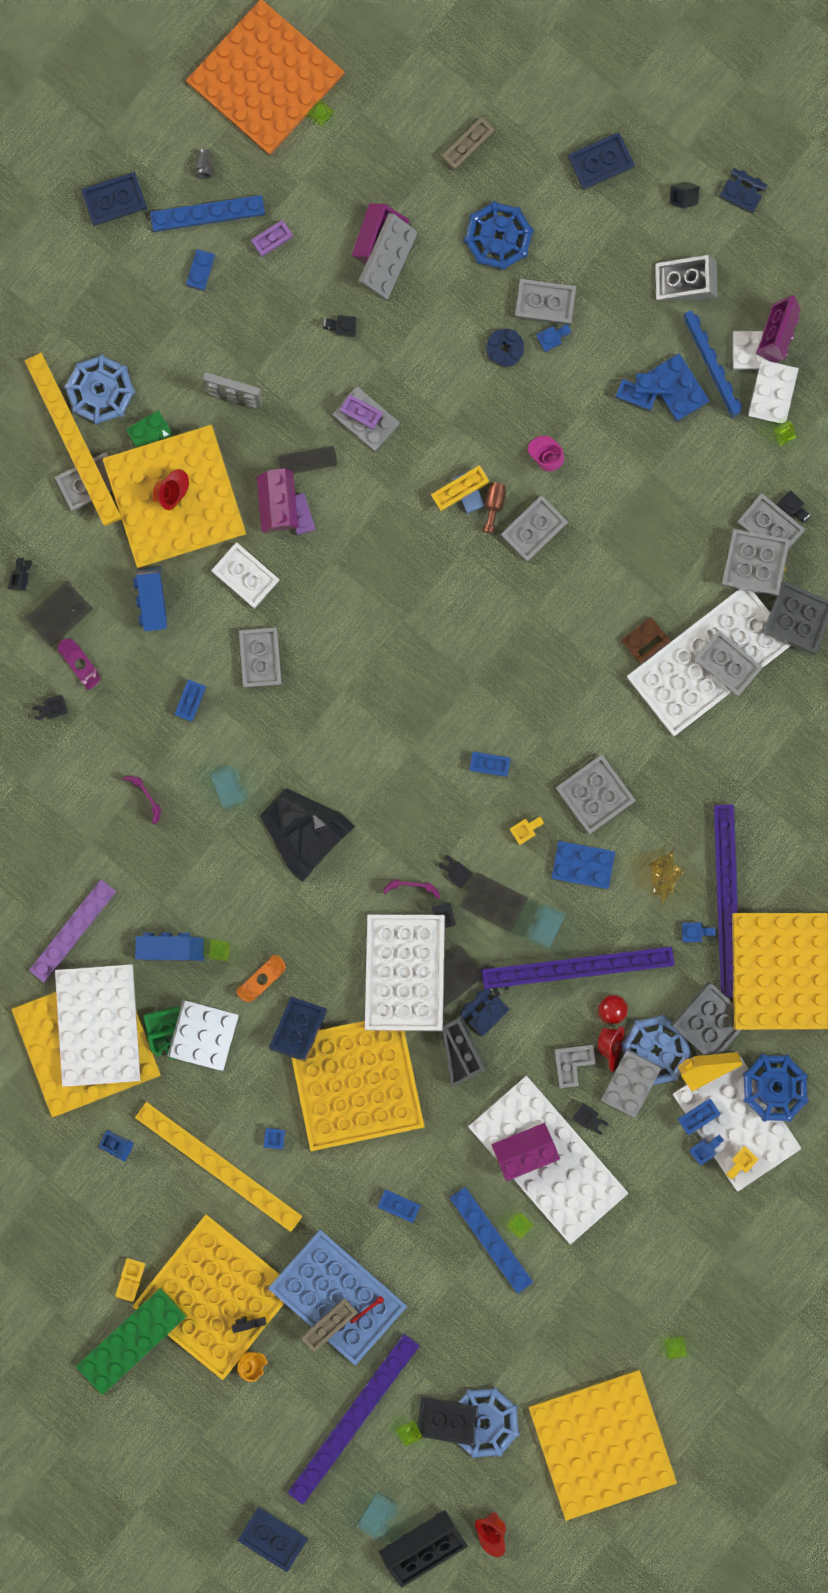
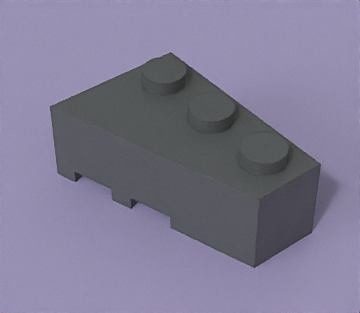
M463 1017L443 1026L451 1087L488 1069Z

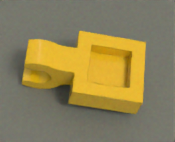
M541 817L530 823L524 819L510 828V831L519 845L536 836L533 830L543 825L544 822Z
M743 1146L731 1159L735 1165L725 1175L730 1179H734L741 1170L746 1174L759 1159L746 1146Z

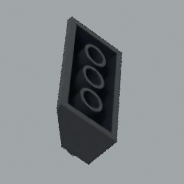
M444 1510L427 1522L420 1524L414 1530L404 1534L393 1543L386 1545L379 1553L386 1568L402 1588L464 1550L468 1545L450 1515Z

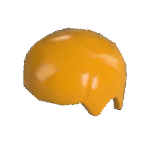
M246 1352L239 1359L237 1368L241 1379L247 1382L257 1381L260 1376L264 1375L263 1367L268 1364L267 1359L260 1352Z

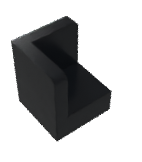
M689 182L672 185L669 204L683 209L698 205L700 186Z
M451 902L432 907L433 915H445V928L456 926Z

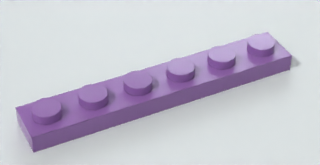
M100 880L29 971L45 983L111 900L116 891Z

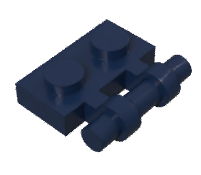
M734 168L731 175L737 179L735 182L730 179L727 180L719 198L753 214L762 197L755 192L757 188L765 191L767 184L761 182V179L758 177L755 179L747 175V172L744 170L740 171ZM742 181H744L752 185V187L749 190L740 184L742 183Z
M490 989L479 991L476 994L477 996L470 1003L467 1002L464 1005V1009L460 1012L464 1019L469 1014L474 1017L469 1024L481 1036L486 1034L510 1010L497 996L492 1001L487 998L492 992ZM483 1001L486 1006L478 1013L475 1008Z

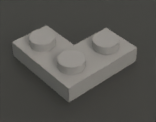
M593 1045L554 1050L559 1088L579 1086L577 1066L596 1064Z

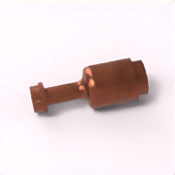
M492 482L490 487H488L484 507L489 510L486 525H483V532L494 534V530H496L493 527L495 516L498 511L503 510L507 492L505 490L506 486L503 484Z

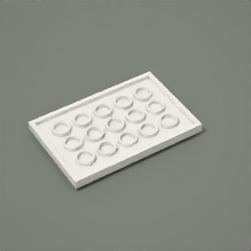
M445 915L367 916L366 1031H443Z
M133 965L55 970L62 1087L141 1081Z
M742 1058V1066L691 1092L686 1084L672 1094L684 1113H687L709 1098L715 1104L721 1115L696 1131L702 1140L705 1138L708 1143L719 1134L724 1139L714 1149L717 1153L714 1158L725 1174L735 1165L731 1159L743 1146H746L759 1159L746 1174L741 1170L734 1179H730L727 1176L737 1192L802 1149L784 1121L763 1122L760 1116L747 1103H744V1077L742 1074L748 1070V1067ZM752 1080V1095L757 1094L756 1081ZM759 1097L754 1099L764 1110L766 1109V1105L760 1101ZM772 1107L770 1113H778V1112L776 1111L775 1108Z

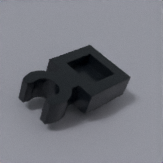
M63 695L44 700L45 706L43 707L40 705L32 707L33 711L41 710V715L36 716V720H42L46 715H49V719L69 714Z
M446 855L445 857L449 860V865L444 866L442 863H439L441 869L449 871L446 876L461 889L473 874L460 862L454 865L453 859Z
M582 1103L572 1118L588 1130L592 1125L595 1132L600 1135L603 1132L598 1129V1125H609L605 1120L596 1119L599 1113L585 1103Z
M265 1316L247 1320V1317L236 1319V1323L232 1324L233 1333L265 1326L267 1324Z

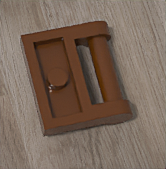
M650 617L624 637L621 642L641 666L667 646L671 640L653 618ZM658 636L661 641L641 656L638 651Z

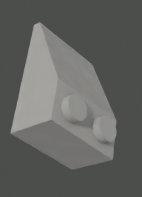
M710 255L656 263L657 301H694L718 298L717 261Z

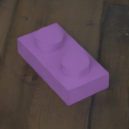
M281 220L252 239L251 242L260 256L263 257L293 238V234L284 221Z
M350 394L340 410L341 413L372 430L375 429L383 415V412Z
M305 494L295 495L298 528H295L297 535L314 531L315 527Z

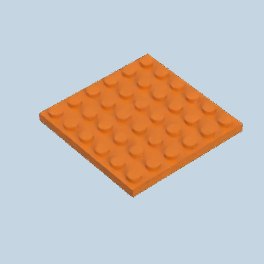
M259 0L187 78L186 83L270 156L345 75V71L266 2Z

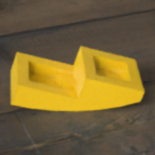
M129 1258L126 1259L115 1298L134 1303L146 1263Z

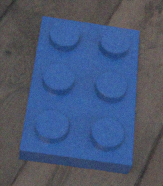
M680 353L647 373L675 375L674 394L660 396L676 422L709 403V399Z
M558 841L552 879L609 889L615 851Z

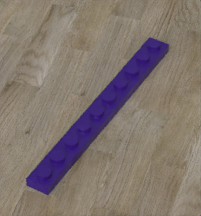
M733 804L714 805L721 992L726 997H733L732 913H738L735 808Z
M672 947L483 969L481 971L484 989L673 967L675 965Z
M405 1333L402 1335L289 1489V1495L301 1504L305 1503L420 1346Z

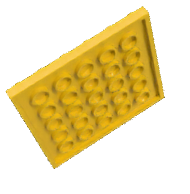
M212 425L103 458L137 568L246 535ZM173 470H184L189 478L188 491L173 510H165L160 504L151 500L154 485L158 481L164 480Z
M732 913L734 1030L828 1029V913Z
M54 992L12 1009L52 1118L161 1076L136 1010L141 1081L62 1087L57 993Z
M365 1021L319 1030L306 1062L292 1058L310 1151L424 1128L405 1031H366Z
M206 1214L132 1307L137 1310L162 1287L188 1315L168 1336L220 1379L224 1380L240 1357L248 1350L283 1306L284 1302L268 1289L280 1273ZM265 1316L267 1323L265 1326L233 1333L232 1324L236 1323V1319L247 1317V1320Z
M640 1370L529 1406L566 1521L677 1484Z

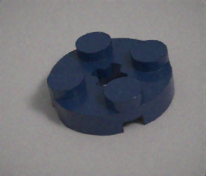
M499 329L488 338L486 345L487 356L500 367L514 366L523 355L524 342L517 331L513 329ZM504 343L511 347L507 353L504 350H500Z

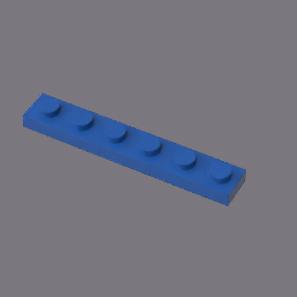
M262 195L150 212L153 232L265 215Z
M692 310L684 314L683 319L731 418L737 417L741 412L740 409H742L741 404L732 394L733 387L729 381L726 382L724 378L725 371L722 365H718L716 361L717 355L715 350L708 345L709 338L706 332L702 331L699 326L701 322L698 315H694Z
M464 1187L451 1196L450 1200L517 1294L531 1285L533 1281L467 1188Z

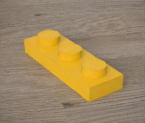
M479 465L431 494V497L442 512L487 485L490 481Z

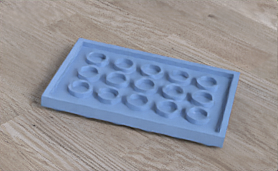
M321 1229L316 1232L268 1287L272 1293L311 1327L344 1297L359 1314L374 1303L379 1296H382L384 1298L382 1304L373 1307L353 1324L350 1321L347 1322L328 1340L331 1345L354 1365L363 1358L407 1307L405 1303Z

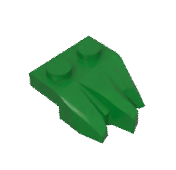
M159 410L126 429L136 448L173 437L169 426Z
M181 1006L144 1014L150 1049L157 1057L161 1056L164 1050H166L168 1055Z

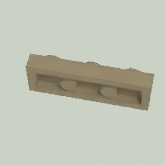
M481 117L441 158L455 171L495 130Z
M344 1297L301 1336V1339L315 1352L358 1312Z

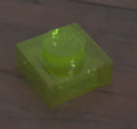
M319 99L307 113L322 127L334 114V111Z
M790 420L773 428L776 441L780 446L797 437L793 423Z
M211 939L208 959L228 961L231 942Z
M519 1212L506 1226L521 1239L534 1225Z
M684 1336L664 1339L667 1359L687 1356Z
M414 1420L396 1429L405 1447L423 1438Z

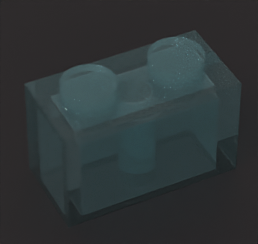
M229 765L210 773L225 811L247 802L245 797L248 794L244 786L240 787L238 779H241L237 768L233 769Z
M546 904L543 908L539 906L535 917L538 919L535 925H530L526 933L529 935L528 940L546 949H550L566 914Z
M377 1490L359 1520L357 1528L376 1540L379 1536L383 1537L389 1527L386 1525L388 1520H393L399 1510L396 1508L397 1502Z

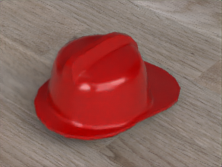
M176 469L164 480L158 481L154 485L151 500L160 504L165 510H173L188 491L189 478L184 470Z
M620 1026L617 1030L603 1028L598 1039V1049L603 1056L609 1059V1069L612 1072L616 1071L620 1061L622 1047L620 1045L623 1042L625 1033L623 1026Z
M496 1512L485 1518L477 1519L475 1527L482 1548L493 1557L503 1556L506 1551L504 1536L507 1528L505 1523Z

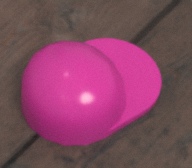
M539 436L529 443L528 453L543 471L552 472L563 465V449L553 438Z

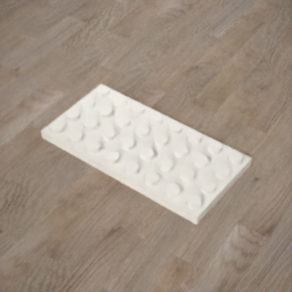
M742 589L736 591L627 676L630 683L673 737L731 693L729 689L694 661L696 656L719 630L762 667L766 666L791 646L762 633L770 612L753 591Z
M525 1076L468 1127L496 1158L491 1144L545 1122L560 1160L516 1177L514 1180L571 1245L621 1201L628 1192L532 1081Z

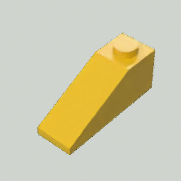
M733 1052L694 1056L691 1059L684 1060L678 1067L682 1078L691 1092L742 1066L743 1063L739 1053Z

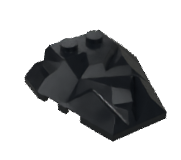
M288 788L260 815L288 869L302 882L355 827L342 813Z

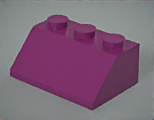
M369 203L351 256L364 264L367 263L389 213L395 214L407 224H409L410 220L386 204Z
M794 295L774 303L770 310L756 351L757 355L770 362H780L788 355L787 349L794 337L793 331L799 322L801 311Z
M283 468L266 471L257 476L261 532L269 533L298 528L293 471Z
M545 1122L491 1144L506 1182L560 1160Z

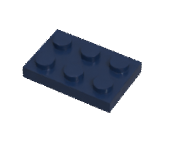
M619 132L568 155L569 162L583 191L635 167Z
M135 172L81 189L93 226L147 209Z
M291 997L269 1049L306 1062L326 1016L327 1008Z
M258 1506L237 1541L285 1572H288L308 1537Z

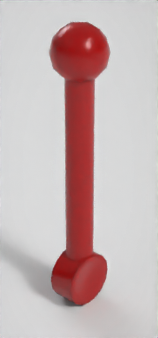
M379 1296L374 1303L354 1316L350 1323L353 1324L373 1307L382 1304L384 1298Z

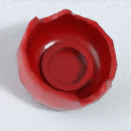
M608 995L598 1005V1017L607 1025L621 1023L628 1014V1004L624 998L618 995Z

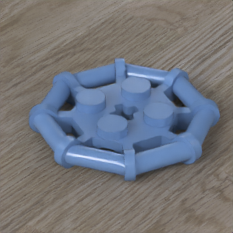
M103 354L90 360L77 362L67 384L64 385L72 407V413L94 422L95 425L119 416L123 417L132 396L135 395V390L127 371L128 367L105 357ZM99 365V369L96 371L87 372L85 370L86 368ZM104 365L116 370V372L112 374L104 370ZM82 372L85 376L83 377L80 385H75L79 375ZM120 375L125 388H119L116 378ZM103 385L104 392L97 394L95 387ZM74 390H80L83 400L79 403ZM119 393L125 394L120 405L117 407L115 401ZM87 404L95 408V414L82 407ZM109 406L114 408L113 411L100 415V409H106Z
M665 1015L634 1021L635 1024L624 1041L621 1042L620 1046H622L623 1053L625 1054L627 1049L631 1050L630 1048H634L640 1056L662 1066L661 1069H667L669 1074L657 1076L653 1085L678 1081L680 1076L678 1065L686 1059H691L693 1056L690 1053L688 1041L670 1025L672 1021L667 1019ZM659 1024L658 1031L646 1033L644 1027ZM663 1025L675 1032L676 1035L670 1037L662 1031ZM640 1030L643 1034L637 1045L631 1044ZM678 1038L680 1039L682 1053H677L674 1041ZM654 1045L662 1049V1052H659V1056L651 1053ZM676 1056L682 1057L673 1071L670 1067Z
M496 1387L493 1389L466 1390V1394L459 1402L467 1404L471 1400L473 1405L479 1406L475 1437L476 1444L475 1447L457 1444L474 1459L476 1457L503 1456L502 1453L520 1435V1432H518L517 1404L514 1405ZM491 1397L488 1403H477L475 1398ZM497 1399L507 1409L500 1411L493 1404L494 1400ZM507 1414L510 1417V1429L504 1426V1416ZM488 1418L489 1427L484 1426L481 1428L480 1419L485 1420ZM503 1432L508 1433L506 1438L498 1446L496 1440L500 1437V1435ZM484 1443H492L494 1448L479 1449V1446Z

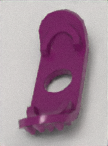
M67 638L62 640L57 646L58 652L70 665L85 689H92L101 679L98 671L73 639ZM78 659H83L86 662V666L82 670L77 669L75 666Z
M133 775L123 777V781L132 782L136 787L140 786L153 804L151 810L154 815L152 824L155 825L161 818L160 811L162 809L160 805L155 803L144 787L143 780L140 777H134Z
M394 879L384 887L383 894L386 895L389 890L397 889L399 885L426 887V891L433 893L437 900L440 899L438 889H435V885L429 884V882L421 884L400 882L399 879Z

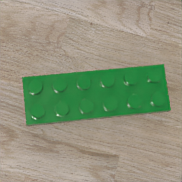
M160 1287L89 1353L76 1368L103 1395L188 1315Z

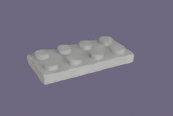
M389 213L358 282L382 299L388 300L418 232L395 214Z

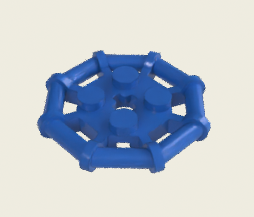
M492 201L488 206L476 213L470 214L469 225L463 240L477 260V264L506 270L510 265L528 256L527 252L534 229L530 227L520 207L516 208ZM493 211L494 217L485 222L480 219ZM497 211L509 213L512 215L510 218L498 216ZM515 218H517L523 230H517L513 223ZM476 224L481 226L480 234L474 237ZM495 232L503 233L502 240L494 239ZM524 235L521 248L516 246L518 236ZM474 242L481 243L485 250L482 254ZM512 250L516 252V254L504 260V255ZM488 254H496V256H500V260L488 258L486 256Z
M760 1054L753 1065L742 1074L744 1077L743 1101L760 1116L763 1122L786 1121L789 1123L803 1106L809 1102L807 1099L808 1075L791 1060L790 1055ZM770 1063H781L782 1065L781 1068H771ZM763 1065L765 1071L760 1076L754 1075ZM787 1066L797 1076L796 1078L787 1073ZM752 1080L756 1081L757 1094L752 1095ZM797 1081H799V1095L796 1094ZM774 1083L780 1086V1090L777 1093L772 1089ZM759 1097L760 1101L766 1105L765 1110L754 1100L755 1098ZM793 1099L797 1100L798 1102L789 1110L787 1106L789 1102ZM772 1107L782 1108L783 1113L770 1112Z

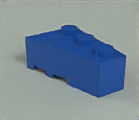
M161 566L138 569L136 577L133 578L134 588L139 591V596H136L137 608H141L142 615H139L140 627L143 626L144 631L167 629L168 626L163 595L164 589L160 573Z
M143 933V936H136V960L204 961V938L190 937V933H179L178 936H172V933H161V936H154L155 933Z

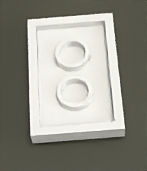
M761 360L748 416L786 424L799 368Z
M237 542L211 570L254 609L280 581Z

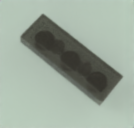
M334 446L278 456L280 469L286 468L293 471V474L338 466Z

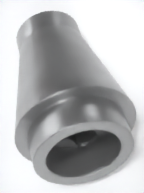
M200 149L198 151L195 173L200 179H208L213 173L210 151L208 149Z

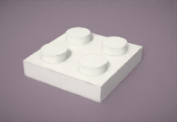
M733 331V370H759L761 360L768 361L756 354L763 331Z

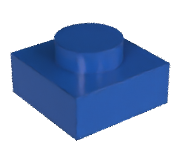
M266 1128L264 1148L283 1149L285 1130Z

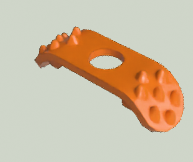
M272 955L255 974L237 988L236 992L239 998L245 1002H251L261 995L285 971L286 965L284 960L278 955ZM260 974H265L268 977V981L264 985H260L257 982V977Z

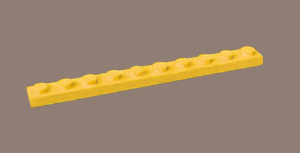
M42 352L25 360L104 527L122 519Z
M148 1102L143 1105L135 1116L141 1123L290 1232L302 1218L300 1213Z

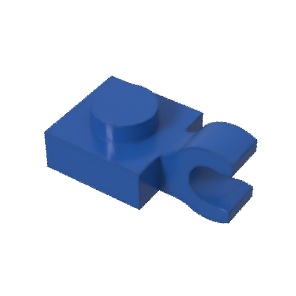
M568 324L562 326L557 331L552 326L536 334V337L544 352H547L561 345L560 339L571 334V330Z
M701 922L682 923V942H702V936L716 935L715 928H702Z
M720 1134L709 1143L704 1138L694 1145L689 1152L701 1166L717 1154L714 1149L724 1139Z

